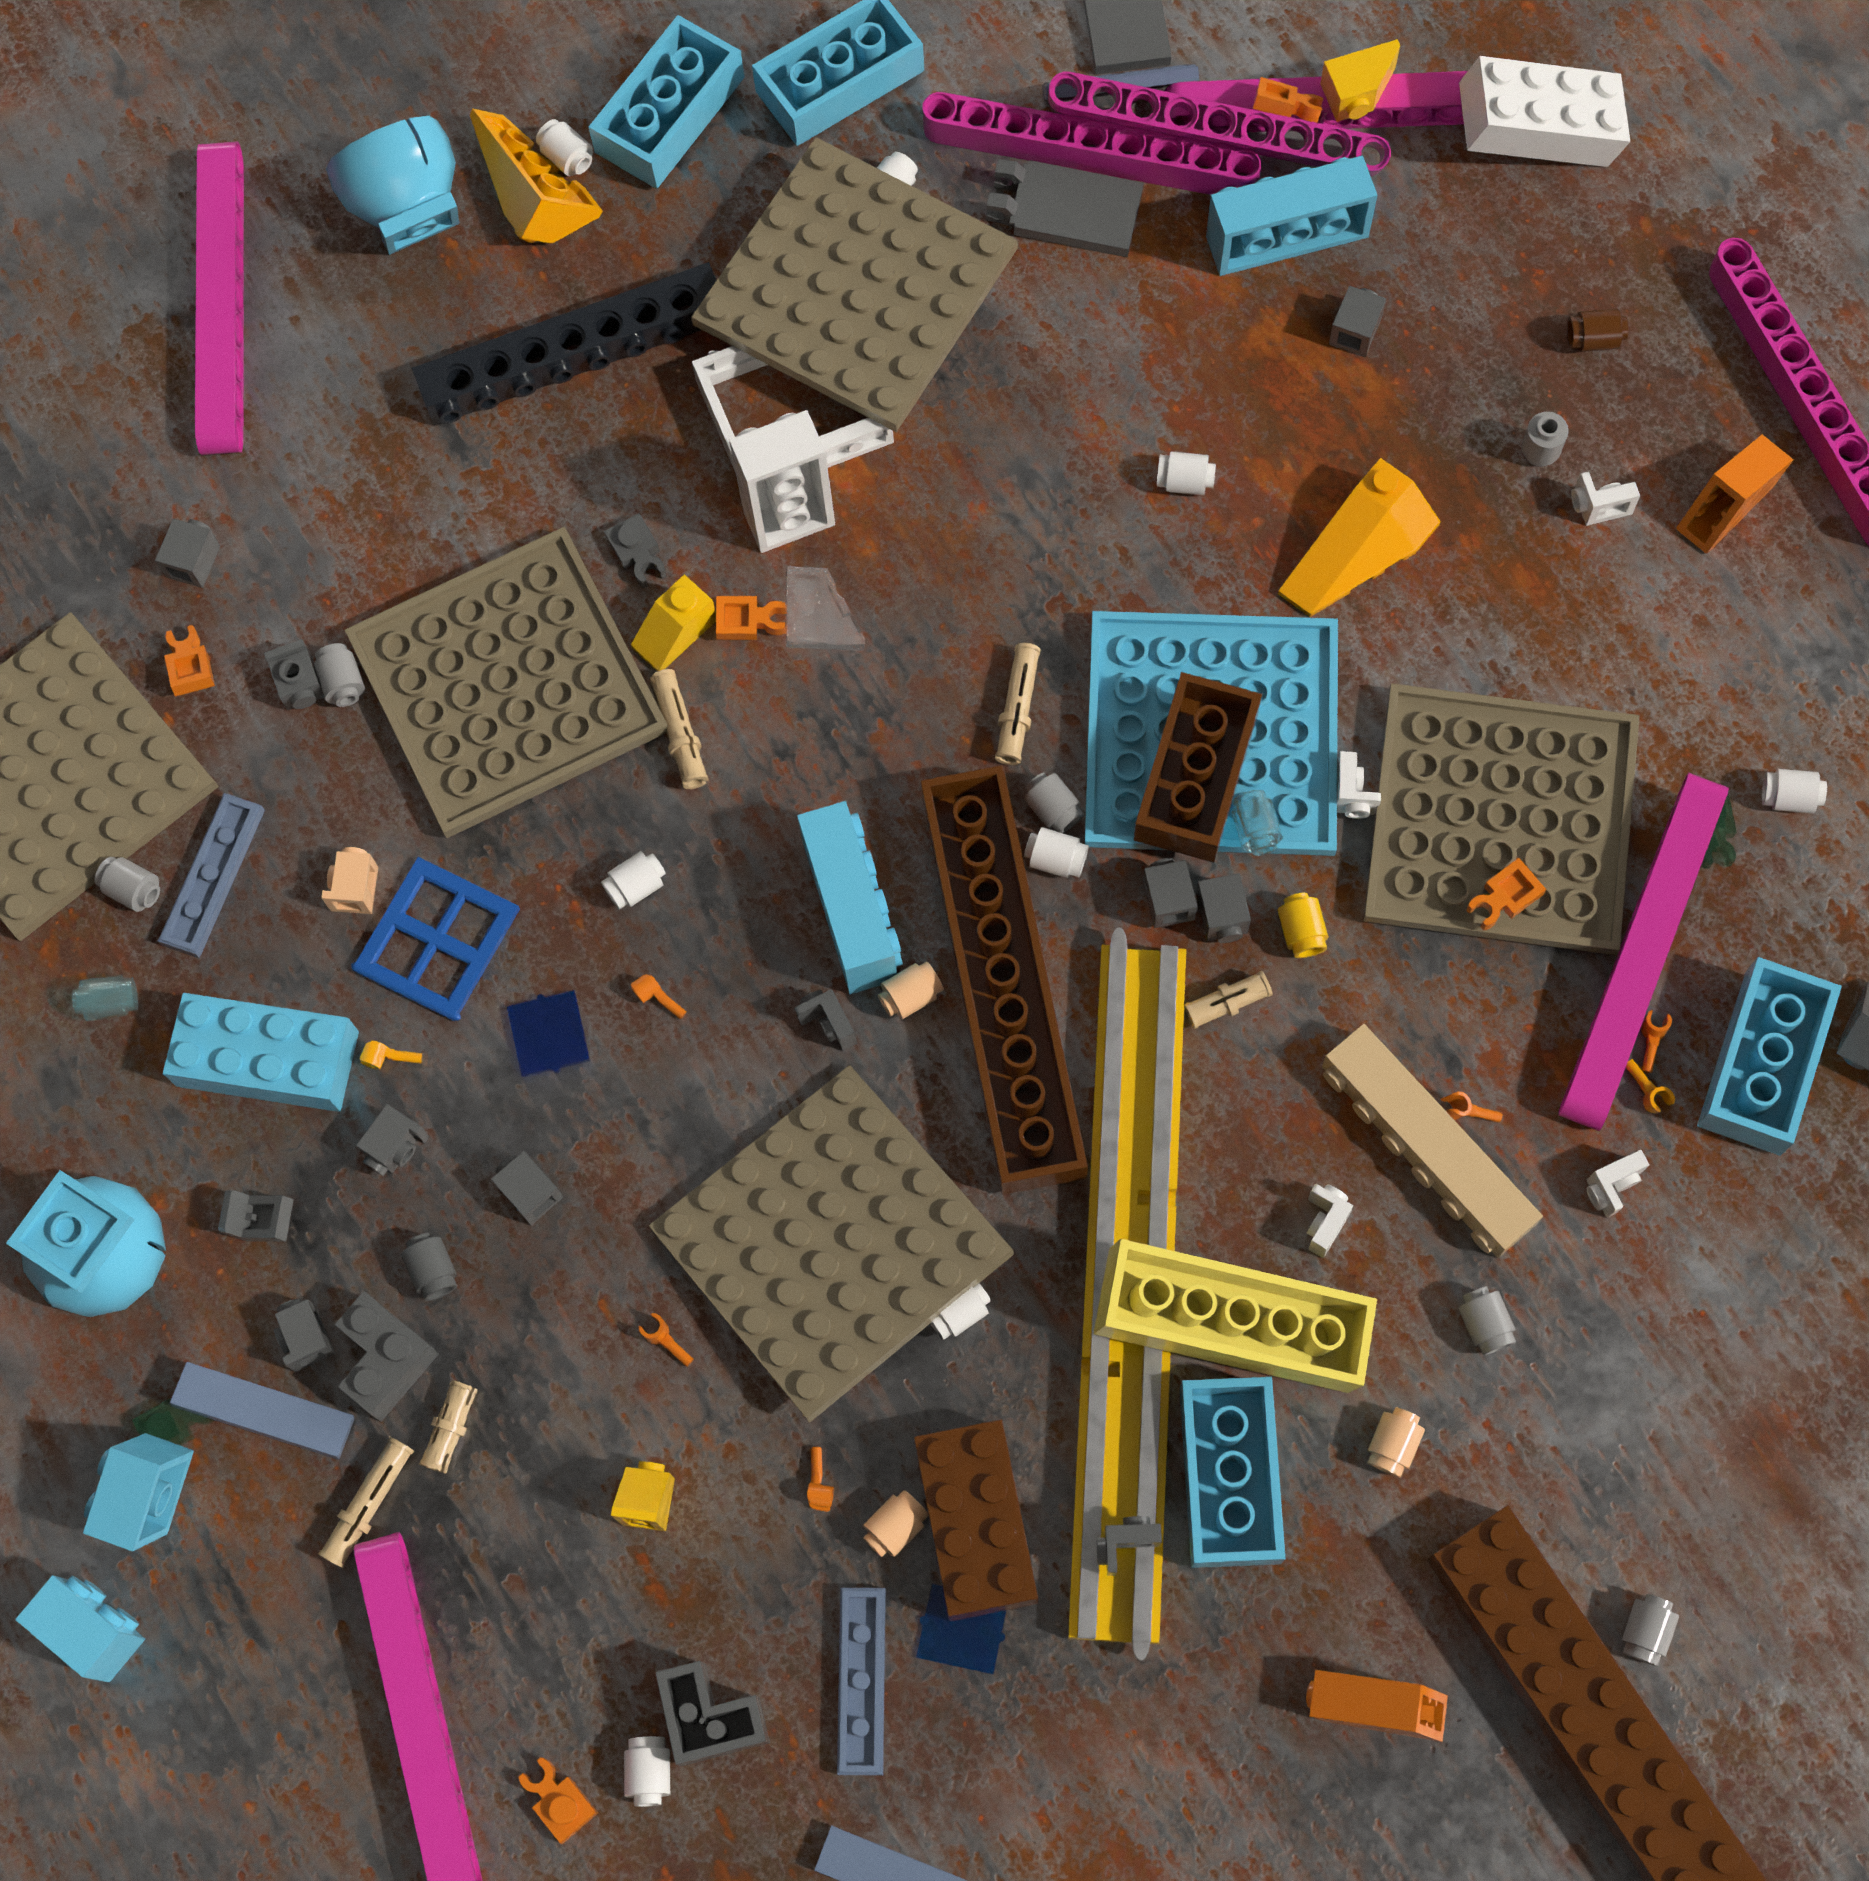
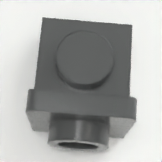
M832 989L824 993L822 990L809 993L800 1000V1005L794 1008L801 1025H805L824 1015L825 1017L818 1021L828 1041L832 1042L837 1039L842 1051L858 1044L855 1032Z

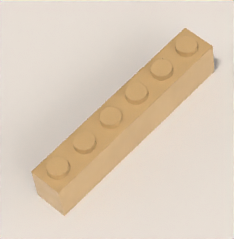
M1365 1024L1361 1025L1326 1055L1322 1068L1325 1070L1323 1075L1329 1085L1337 1092L1343 1090L1353 1100L1352 1107L1356 1114L1365 1123L1370 1124L1373 1122L1384 1134L1382 1140L1387 1148L1396 1156L1402 1154L1413 1166L1411 1171L1415 1178L1424 1187L1430 1188L1432 1186L1443 1198L1441 1204L1446 1212L1457 1221L1462 1219L1473 1231L1471 1233L1472 1239L1485 1253L1489 1254L1492 1251L1499 1258L1542 1219L1543 1215Z

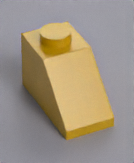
M1398 39L1324 61L1320 85L1336 122L1349 118L1359 119L1374 110L1396 68L1400 50Z
M684 574L654 602L631 643L632 649L656 671L664 670L716 622L713 600Z
M639 1461L638 1468L626 1467L612 1506L611 1516L622 1526L666 1532L675 1478L670 1473L664 1472L665 1465L659 1463Z

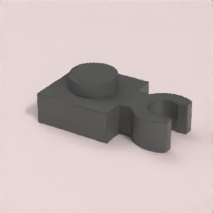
M640 513L604 531L606 539L624 570L635 564V577L642 588L648 587L644 573L649 569L658 571L662 579L666 577L662 560L653 556L660 552L659 546Z

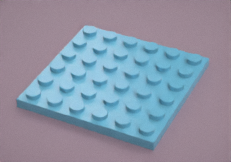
M1092 611L1085 845L1094 848L1166 850L1133 841L1135 823L1180 674L1184 672L1262 694L1259 713L1218 852L1335 856L1337 851L1338 619Z

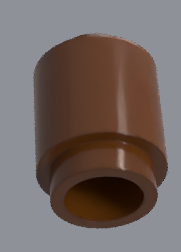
M1617 308L1580 311L1577 316H1569L1567 321L1570 349L1578 348L1580 352L1619 349L1622 340H1627L1629 327L1627 317L1621 316Z

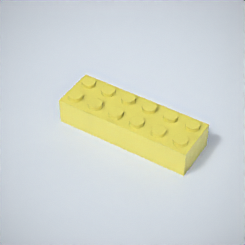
M1120 1239L1108 1251L1093 1334L1349 1393L1364 1386L1377 1299Z

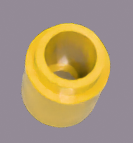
M1297 893L1286 897L1283 900L1284 905L1280 906L1277 911L1287 948L1293 950L1295 958H1307L1326 951V940L1329 936L1318 899L1309 897L1308 893Z

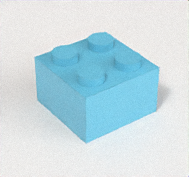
M147 1433L106 1450L101 1457L97 1469L98 1475L101 1476L97 1490L90 1496L84 1509V1517L87 1518L83 1534L132 1552L167 1535L194 1450Z
M52 1575L15 1619L81 1677L109 1683L145 1640L135 1630L139 1625L135 1618L119 1607L115 1610L111 1606L104 1604L102 1601L106 1598V1594L90 1581L85 1580L82 1582L74 1576L67 1580Z

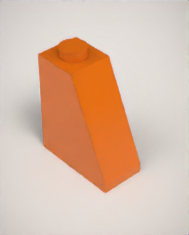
M1762 434L1713 474L1676 527V530L1704 553H1709L1776 485L1794 459Z
M1315 1670L1314 1681L1309 1683L1306 1694V1703L1310 1709L1309 1717L1329 1723L1443 1742L1448 1695L1422 1684Z

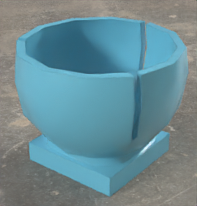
M430 116L409 118L407 122L404 119L379 128L350 143L333 156L326 167L332 190L348 212L380 229L382 241L389 255L459 224L457 205L451 194L456 164L447 134L439 122Z
M59 1170L6 1242V1244L21 1253L24 1273L48 1304H51L52 1307L87 1317L127 1309L154 1285L165 1258L164 1253L160 1250L166 1251L161 1219L136 1188L97 1176L73 1179L61 1170ZM148 1243L157 1246L158 1249L150 1246Z

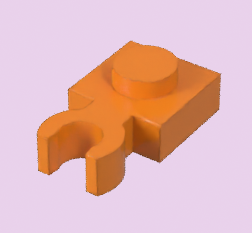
M1260 77L1253 109L1291 117L1293 114L1302 120L1317 123L1322 110L1323 98L1315 94L1297 93L1298 87Z
M716 596V640H757V629H764L767 633L776 636L785 634V622H773L770 617L774 614H786V604L782 601H772L764 607H757V596Z
M193 625L187 626L189 635L183 641H177L172 630L166 632V641L172 653L164 655L170 686L175 696L215 686L208 653L204 645L200 646V639Z
M1517 858L1486 882L1484 888L1490 895L1474 897L1466 911L1470 914L1480 907L1488 910L1490 917L1486 918L1480 926L1483 931L1488 930L1496 924L1502 910L1512 919L1543 896L1547 889L1522 860Z
M541 1757L537 1762L544 1769L545 1775L543 1780L535 1784L527 1774L522 1773L519 1776V1781L524 1789L529 1792L538 1793L542 1799L532 1809L558 1842L564 1844L596 1816L598 1811L571 1777H566L558 1784L555 1780L556 1770L554 1765L548 1759Z

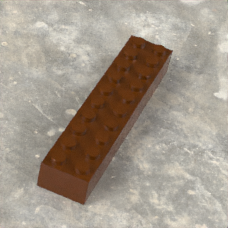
M1000 765L921 780L922 800L1002 1195L1087 1179V1160L1004 767Z
M1509 1505L1426 1559L1644 1881H1767Z

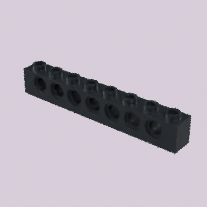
M709 262L412 367L433 425L453 423L466 414L477 410L492 409L505 400L517 396L525 397L531 395L539 388L553 383H565L575 375L589 370L604 369L614 361L626 357L640 356L648 349L665 343H677L685 336L701 331L700 328L693 325L692 316L717 281ZM683 305L690 306L686 310H677L678 307ZM647 318L654 319L649 323H639L640 321ZM607 332H617L615 335L610 337L603 336ZM571 345H580L574 350H566ZM534 358H543L537 363H529ZM498 371H506V372H505L503 375H501V376H498V377H493V376H492L495 372H498ZM461 384H468V386L462 390H454L457 386Z

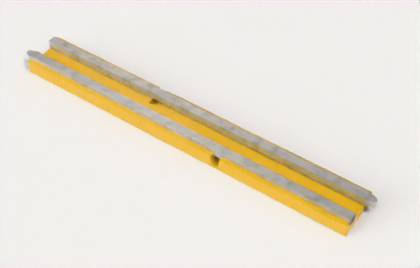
M1119 927L1113 932L1110 945L1101 946L1068 1639L1132 1643L1136 1659L1142 1661L1148 1654L1150 1644L1158 1645L1160 1640L1171 1352L1094 1335L1093 1333L1109 1248L1120 1239H1125L1175 1251V1204L1178 1175L1186 949H1178V946L1161 945L1160 951L1127 949L1126 934ZM1132 1516L1150 1517V1524H1161L1162 1543L1160 1547L1116 1548V1576H1107L1106 1565H1098L1096 1538L1105 1537L1104 1530L1106 1526L1123 1525V1518Z

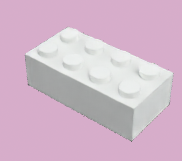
M1479 56L1459 82L1467 151L1608 167L1630 143L1622 78L1619 73Z
M807 410L798 414L788 413L782 415L774 423L760 428L745 429L736 437L729 439L744 515L761 553L835 525L826 452Z

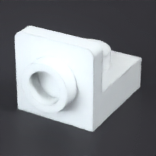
M1585 472L1580 473L1576 486L1572 489L1571 498L1575 511L1582 513L1585 524L1588 526L1632 515L1640 494L1635 482L1624 485L1611 483L1596 491L1590 473Z
M1340 751L1337 760V813H1345L1346 817L1353 819H1362L1375 814L1377 806L1381 803V793L1362 792L1364 767H1357V752Z
M1642 1150L1595 1171L1587 1179L1589 1184L1587 1194L1591 1203L1598 1211L1602 1209L1607 1218L1615 1215L1623 1208L1613 1186L1616 1187L1618 1192H1621L1642 1181L1639 1174L1649 1166Z
M1315 1184L1308 1200L1327 1211L1328 1214L1326 1215L1320 1211L1308 1229L1307 1234L1313 1237L1308 1250L1324 1258L1348 1219L1353 1205L1347 1202V1195L1331 1185H1326L1323 1188Z

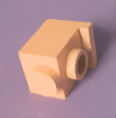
M345 847L342 849V852L337 851L335 865H330L327 873V886L331 891H322V900L330 911L372 914L378 866L372 856L367 851L356 847Z

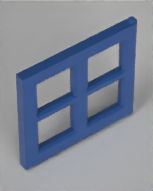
M417 857L357 961L351 964V968L354 972L452 1021H458L461 1018L460 1013L520 908L518 905ZM425 880L455 895L436 928L405 914ZM465 901L471 902L496 915L477 949L446 934ZM396 929L426 944L407 978L377 964L379 957ZM437 949L467 964L448 999L417 984Z

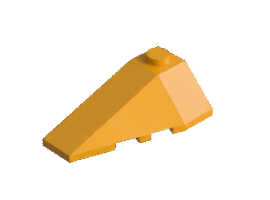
M472 108L469 116L503 213L514 227L515 234L519 238L530 243L540 241L553 244L601 216L603 210L586 188L577 180H572L569 183L558 174L559 168L549 159L532 150L534 142L504 115Z
M1380 458L1355 487L1279 589L1278 595L1311 617L1350 594V591L1370 578L1378 577L1384 573L1386 568L1401 559L1406 560L1416 554L1440 525V520L1414 481Z

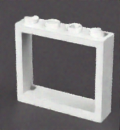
M731 346L721 351H709V355L692 361L698 387L735 471L729 439L735 436L713 385L768 364ZM870 418L819 436L826 452L828 468L894 443L893 430Z

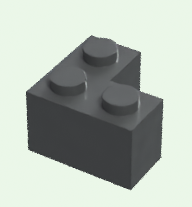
M365 1291L360 1294L335 1323V1326L367 1352L339 1384L338 1388L369 1414L382 1422L439 1353Z
M702 1661L656 1672L675 1765L685 1766L770 1743L760 1697L753 1695L715 1705L707 1667Z

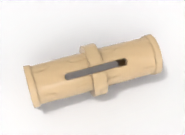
M1261 970L1257 974L1229 986L1223 983L1217 986L1218 991L1193 1002L1185 1003L1184 1008L1193 1028L1196 1029L1200 1025L1223 1015L1229 1014L1232 1017L1239 1014V1008L1267 996H1272L1273 993L1264 972Z
M451 1380L438 1417H433L431 1426L434 1428L419 1465L440 1473H447L459 1437H464L467 1428L464 1427L478 1389Z

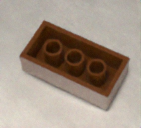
M1181 672L1135 823L1133 841L1215 863L1262 699L1261 693Z
M1002 1419L914 1437L950 1622L1038 1604V1594Z

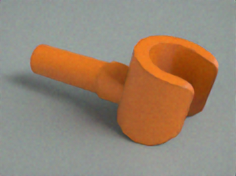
M645 974L631 983V989L642 1003H645L654 996L660 1004L680 1020L687 1013L685 1009L666 995L653 976Z
M1650 1010L1641 1025V1032L1647 1038L1642 1071L1645 1073H1652L1659 1041L1665 1037L1672 1024L1670 1014H1667L1664 1018L1662 1027H1656L1651 1022L1653 1010Z
M1458 1091L1441 1098V1101L1448 1102L1453 1109H1448L1446 1112L1454 1120L1464 1116L1478 1117L1498 1123L1502 1120V1112L1472 1104L1470 1098L1464 1092Z
M651 1313L650 1315L660 1324L659 1329L653 1334H648L639 1325V1331L642 1336L651 1344H661L665 1349L667 1348L683 1365L688 1367L694 1359L669 1335V1326L662 1317L656 1313Z
M812 1447V1476L807 1491L808 1504L812 1509L829 1512L833 1501L834 1487L821 1484L823 1478L822 1448Z

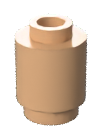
M926 961L921 965L914 963L882 982L883 992L878 994V998L890 1017L897 1014L903 1020L937 1000L936 995L942 992L944 988L936 972Z
M1395 1407L1393 1414L1384 1411L1367 1450L1371 1453L1367 1463L1385 1473L1401 1478L1404 1468H1410L1425 1432V1429L1418 1425L1420 1417L1398 1407Z
M903 1490L897 1497L892 1495L863 1524V1527L868 1532L863 1539L880 1557H883L886 1552L895 1557L924 1528L922 1522L929 1514L911 1494Z

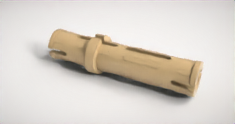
M1018 643L1015 646V656L1005 709L998 719V726L1001 728L995 760L1005 765H1018L1021 763L1025 732H1028L1031 727V719L1028 715L1038 657L1041 651L1038 646L1031 643ZM1022 673H1024L1021 696H1019L1018 694L1021 683ZM1016 711L1018 714L1013 736L1011 733Z
M672 669L657 671L650 677V681L656 694L660 711L668 724L667 733L670 741L668 750L670 756L676 760L683 787L685 789L699 788L705 785L706 781H709L700 757L699 750L702 746L699 737L694 736L675 671Z
M389 1437L386 1446L365 1477L364 1482L346 1511L341 1509L337 1517L340 1518V1521L323 1549L318 1553L341 1568L344 1567L345 1561L363 1533L368 1534L372 1527L369 1525L370 1520L389 1492L409 1456L414 1452V1450L392 1437Z

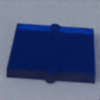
M575 990L548 997L539 994L535 1000L507 1006L522 1077L548 1071L559 1073L561 1068L591 1061Z
M932 1584L925 1616L920 1618L923 1628L916 1658L994 1675L1000 1642H1004L1006 1639L1002 1631L1007 1610L950 1622L943 1586Z

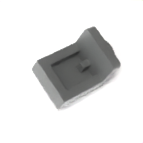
M227 1190L224 1195L218 1230L220 1233L244 1241L286 1242L294 1199L283 1195H247L236 1190Z
M1132 1516L1124 1517L1123 1525L1106 1526L1104 1530L1105 1537L1096 1538L1098 1565H1106L1107 1576H1116V1548L1160 1547L1162 1543L1161 1524H1150V1517Z

